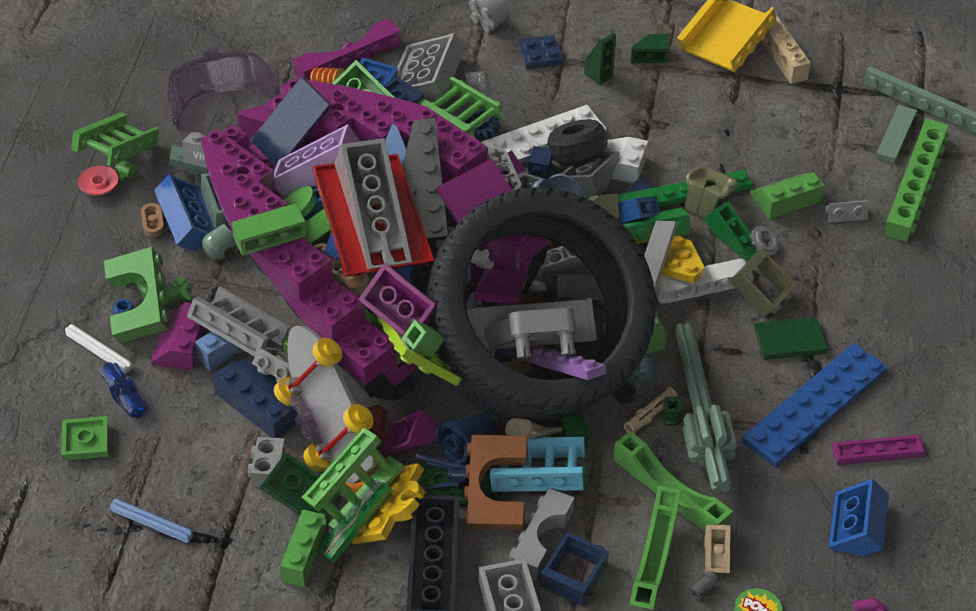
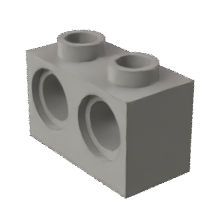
M257 437L256 446H252L251 449L253 463L248 465V477H251L252 487L261 486L286 452L285 440L283 438Z

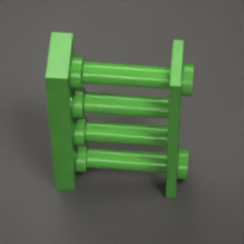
M454 77L449 78L452 89L434 103L424 98L418 102L420 105L429 107L473 138H475L474 130L492 116L502 121L505 119L504 109L500 102L490 99L466 85L462 80ZM454 96H461L459 100L446 110L440 108ZM466 103H473L470 108L458 117L452 116L453 113ZM483 109L486 111L472 123H464L478 110Z
M120 112L73 131L71 150L79 152L89 147L107 154V165L112 166L157 146L160 128L154 127L144 132L128 125V114Z
M363 428L302 496L305 502L317 511L324 508L334 518L328 524L333 529L374 478L389 485L404 468L403 464L391 456H388L387 459L384 458L376 449L381 440L366 428ZM369 455L380 466L372 476L361 467V464ZM353 473L365 483L356 494L345 484ZM338 490L349 500L341 511L329 501Z

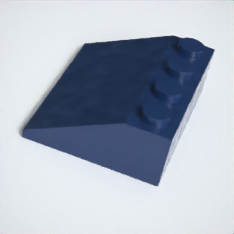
M255 356L228 364L212 376L215 394L271 438H279L308 415L302 400L294 406H286L276 398L274 393V386L277 384L276 377L257 371L258 367L252 364Z

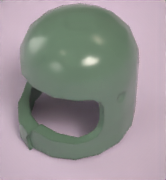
M224 224L209 232L202 240L205 253L216 261L225 258L224 253L228 248L235 252L240 251L234 240L233 233Z

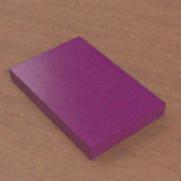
M490 159L438 186L436 191L458 224L476 206H480L481 203L492 197L495 198L499 194L507 191L512 192V189L493 159Z
M485 269L475 290L474 299L517 305L527 281V273Z

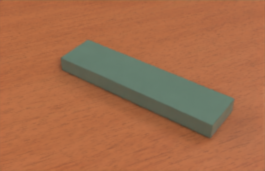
M898 105L876 153L877 159L895 163L917 110Z

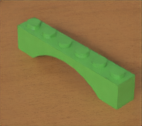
M631 431L615 443L613 460L655 494L657 493L658 485L681 490L677 511L703 532H706V525H731L733 511L716 497L699 494L679 482L658 461L649 446Z

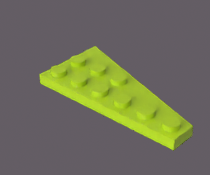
M372 311L378 318L377 322L383 326V331L388 334V339L395 345L394 349L400 353L401 360L409 365L412 363L418 365V368L428 375L433 373L456 386L459 384L462 378L458 374L449 371L451 367L439 359V355L436 352L431 358L413 351L402 339L403 336Z

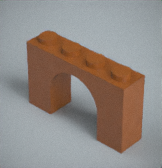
M472 435L471 443L467 444V456L471 458L470 465H466V478H469V486H465V500H468V509L464 508L463 521L467 523L469 530H525L524 502L491 500L481 491V482L484 475L495 466L527 465V436Z

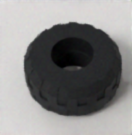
M582 119L563 124L549 134L547 141L552 159L560 165H577L591 161L602 155L608 145L604 126L597 120Z

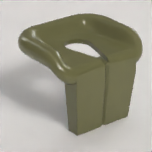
M707 167L694 168L686 176V184L689 188L684 210L705 218L716 209L720 199L727 197L737 189V181L730 176ZM707 181H712L717 184L708 187L705 186Z

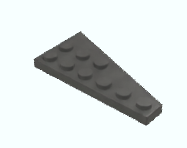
M435 118L413 121L402 168L427 241L444 240L449 234L445 203L436 191L437 187L443 184Z

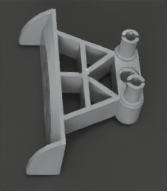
M591 298L575 301L467 309L468 318L476 336L485 348L490 350L516 347L517 359H522V357L524 359L531 358L530 346L561 344V355L566 356L568 354L569 356L576 354L574 343L597 341Z

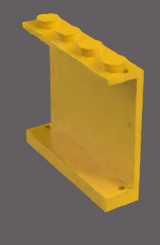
M707 0L677 37L679 48L691 55L736 72L743 65L748 55L754 51L760 40L764 39L768 30L775 25V10L771 7L769 11L763 13L732 0Z

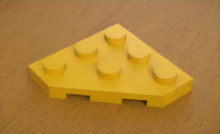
M674 236L661 275L695 284L705 275V267L691 240L684 239L681 236Z

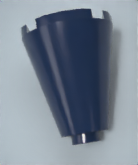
M483 412L442 423L435 431L436 444H440L443 449L441 454L451 463H465L470 458V456H467V444L471 443L472 435H492L496 430V420L489 413Z

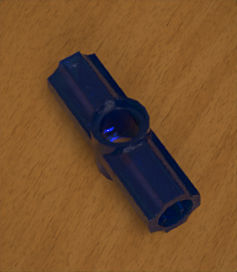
M108 362L104 364L100 370V375L108 385L114 401L122 405L130 418L138 419L142 417L145 411H147V405L138 394L136 385L131 377H126L117 363Z

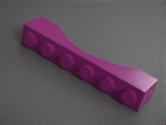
M389 19L372 25L364 38L347 48L324 53L308 52L292 59L293 74L297 78L304 77L306 80H310L311 72L316 67L346 69L356 60L360 63L362 58L369 59L401 45L400 30Z

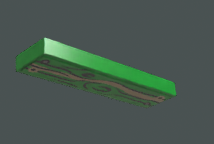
M374 478L318 547L317 551L335 563L393 489L384 482Z

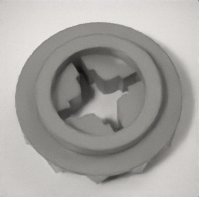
M757 226L751 231L750 239L753 241L751 245L756 247V251H760L763 248L769 256L777 253L779 249L778 240L771 230L764 226Z

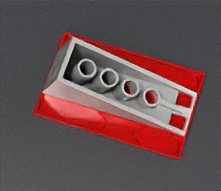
M385 138L341 144L335 163L313 166L312 170L319 195L322 199L345 277L377 273L384 263L392 269H402L404 267L422 266L434 262L398 154L388 155Z

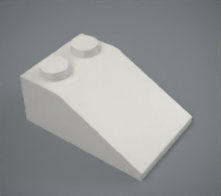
M632 137L607 140L608 145L604 152L619 151L620 153L611 179L629 183L636 182L640 177L646 160L648 141Z

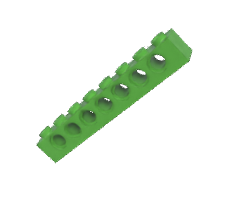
M925 119L888 216L884 236L907 242L909 235H914L917 223L914 222H919L922 212L919 208H924L927 199L924 195L929 194L931 188L929 182L934 181L936 174L934 169L938 170L941 158H938V156H943L945 145L943 144H947L950 133H947L948 124Z

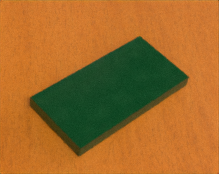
M422 461L421 467L424 470L417 481L421 487L451 482V479H447L448 470L428 466L426 464L427 461ZM489 470L482 479L481 491L491 500L506 502L508 492H492ZM469 478L465 479V483H459V488L448 487L425 491L424 495L460 496V507L468 508V500H465V486H469Z

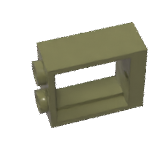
M763 248L752 256L729 280L763 317L770 312L772 314L776 313L782 307L780 302L782 300L786 302L794 294L792 290L797 286ZM755 267L780 291L771 302L746 277Z

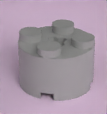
M502 0L469 1L472 12L470 15L471 20L475 24L479 23L482 25L487 33L506 22L511 16L508 4L504 5Z

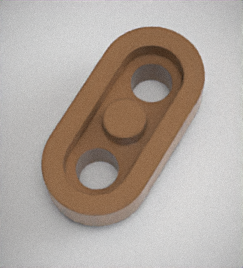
M156 203L144 205L141 209L144 234L151 238L161 236L164 232L161 207Z

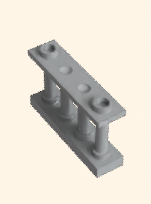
M221 286L218 287L214 301L211 303L200 297L193 298L187 315L188 318L253 356H256L259 348H265L267 341L270 339L282 346L290 328L287 324Z

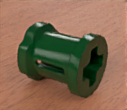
M676 397L665 399L663 402V409L665 411L662 413V421L668 426H676L681 422L680 412L683 409V403Z

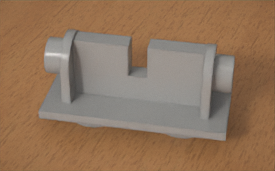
M869 200L830 203L829 206H825V212L829 214L828 223L868 220Z

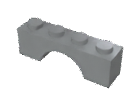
M550 488L545 496L542 495L540 497L536 513L532 512L529 517L528 528L522 530L517 548L513 547L509 555V561L525 558L531 579L537 581L546 564L547 550L538 540L539 537L550 529L565 528L574 510V497Z

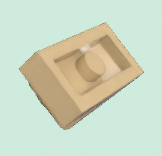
M706 525L704 539L705 572L730 573V525Z

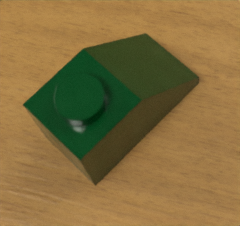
M648 34L632 46L630 62L668 63V35Z

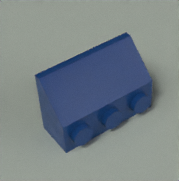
M874 479L835 492L829 548L831 550L866 556L884 549L889 493Z

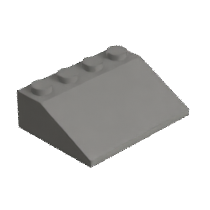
M454 33L407 45L399 62L396 76L424 93V99L434 102L448 92L451 85L449 78L454 77L464 49Z

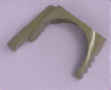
M512 418L507 423L505 432L510 436H527L529 439H536L537 436L540 438H550L551 434L562 432V428H545L530 420Z

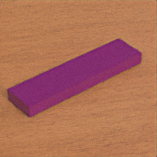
M920 435L832 443L831 447L837 465L919 458L925 455Z

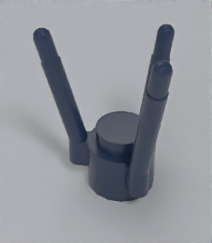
M420 454L416 455L417 459L427 461L426 464L428 466L448 470L447 479H451V482L422 487L424 491L448 487L459 488V483H465L466 465L451 463Z

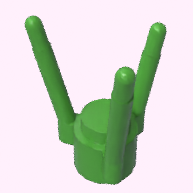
M127 160L117 163L115 171L118 172V179L124 181L125 178L131 179L136 172V165Z

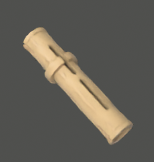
M668 387L645 408L637 410L636 415L624 424L626 432L629 433L631 431L635 434L641 427L650 424L652 418L663 410L665 399L678 397L676 391ZM662 401V403L657 408H654L659 402ZM647 414L645 418H643L641 421L639 420L641 417Z

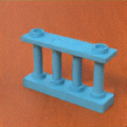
M584 437L527 438V465H522V468H508L509 465H499V468L490 469L492 492L548 491L549 488L555 491L583 490V468L577 467V457H585ZM568 457L567 467H554V458ZM532 458H545V467L531 468Z

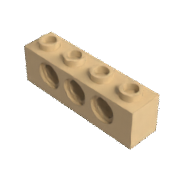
M777 16L775 25L768 30L764 39L760 41L790 84L808 80L811 62Z

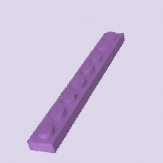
M530 346L531 358L524 359L522 357V359H517L586 380L606 374L604 364L597 363L595 360L583 359L582 356H568V354L562 356L556 349H546L544 346ZM516 347L495 349L496 354L517 359Z

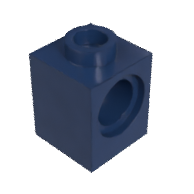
M533 147L528 163V174L548 179L553 161L549 148Z

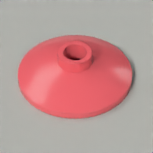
M93 166L80 174L78 186L84 193L89 195L107 194L117 186L118 174L114 169L107 166Z

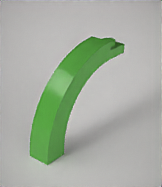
M658 485L648 536L639 571L634 580L629 605L651 610L655 607L676 522L681 495L680 489Z

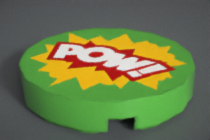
M754 588L748 589L739 595L735 602L734 611H782L783 608L780 600L773 593L765 589Z

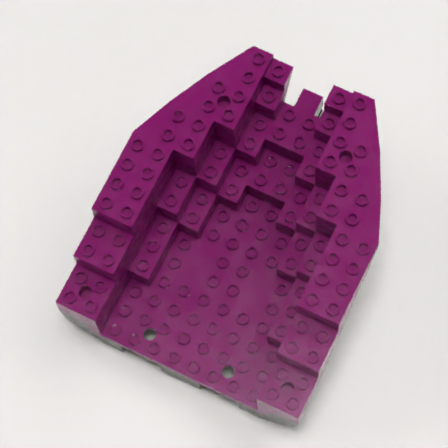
M294 78L281 86L280 94L265 103L269 115L272 114L300 78ZM307 80L332 106L295 151L346 125L350 126L361 142L368 141L371 138L373 140L385 138L386 140L391 126L394 124L400 130L407 146L413 121L435 118L443 184L488 161L487 146L427 106L347 86ZM232 125L222 132L215 129L200 139L212 186L232 232V222L287 206L284 198L275 187L274 170L276 166L254 144L248 146V136L246 133ZM453 217L450 224L455 228L458 224ZM527 235L502 237L484 244L479 248V251L488 249V258H490V262H494V266L491 269L527 273V281L522 291L523 294L528 292L540 267L544 264L549 240ZM303 238L247 254L258 270L272 281L294 314L303 321L306 327L315 331L321 338L325 337L334 340L340 346L342 359L337 365L370 398L375 396L382 400H399L414 388V370L418 368V365L414 363L409 365L403 360L397 364L395 345L388 339L389 337L365 319V306L358 300L359 297L333 278L332 259ZM473 262L469 264L471 279L465 287V302H467L471 293L475 292L485 270L484 268L477 267Z

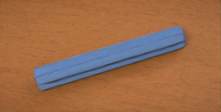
M114 499L110 505L112 512L185 543H189L193 538V531L120 499Z

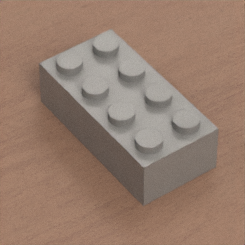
M525 558L479 567V586L486 611H541Z

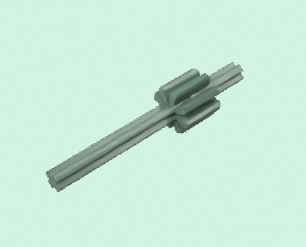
M679 323L675 327V336L694 415L688 413L683 418L685 425L682 429L689 459L694 463L698 461L700 468L707 469L713 492L723 491L726 493L731 489V479L726 459H734L737 447L729 412H721L720 406L712 405L692 324L687 323L683 325Z

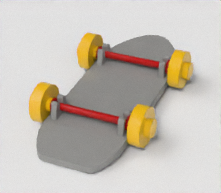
M299 325L291 329L288 337V359L292 378H281L274 386V393L276 398L286 406H294L302 400L321 442H315L308 446L304 451L303 457L309 468L316 472H324L363 428L369 430L373 426L374 420L366 407L355 403L337 365L342 359L340 346L334 340L325 337L321 338L312 329ZM369 455L361 464V467L369 473L377 463ZM353 473L346 482L354 484L358 483L361 479Z

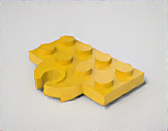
M419 463L405 465L401 472L389 484L393 491L352 540L353 544L386 540L395 522L413 518L411 513L419 506V503L414 498L422 499L426 493L417 483L424 470Z

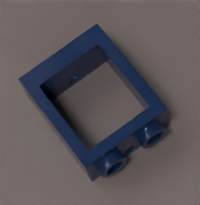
M567 532L541 573L540 587L583 606L608 565L609 551L600 545H594L585 541L580 536H574ZM568 552L596 564L585 584L557 572Z

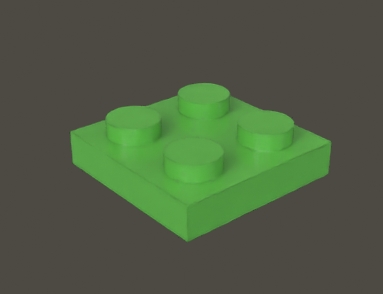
M108 417L62 420V460L108 457Z

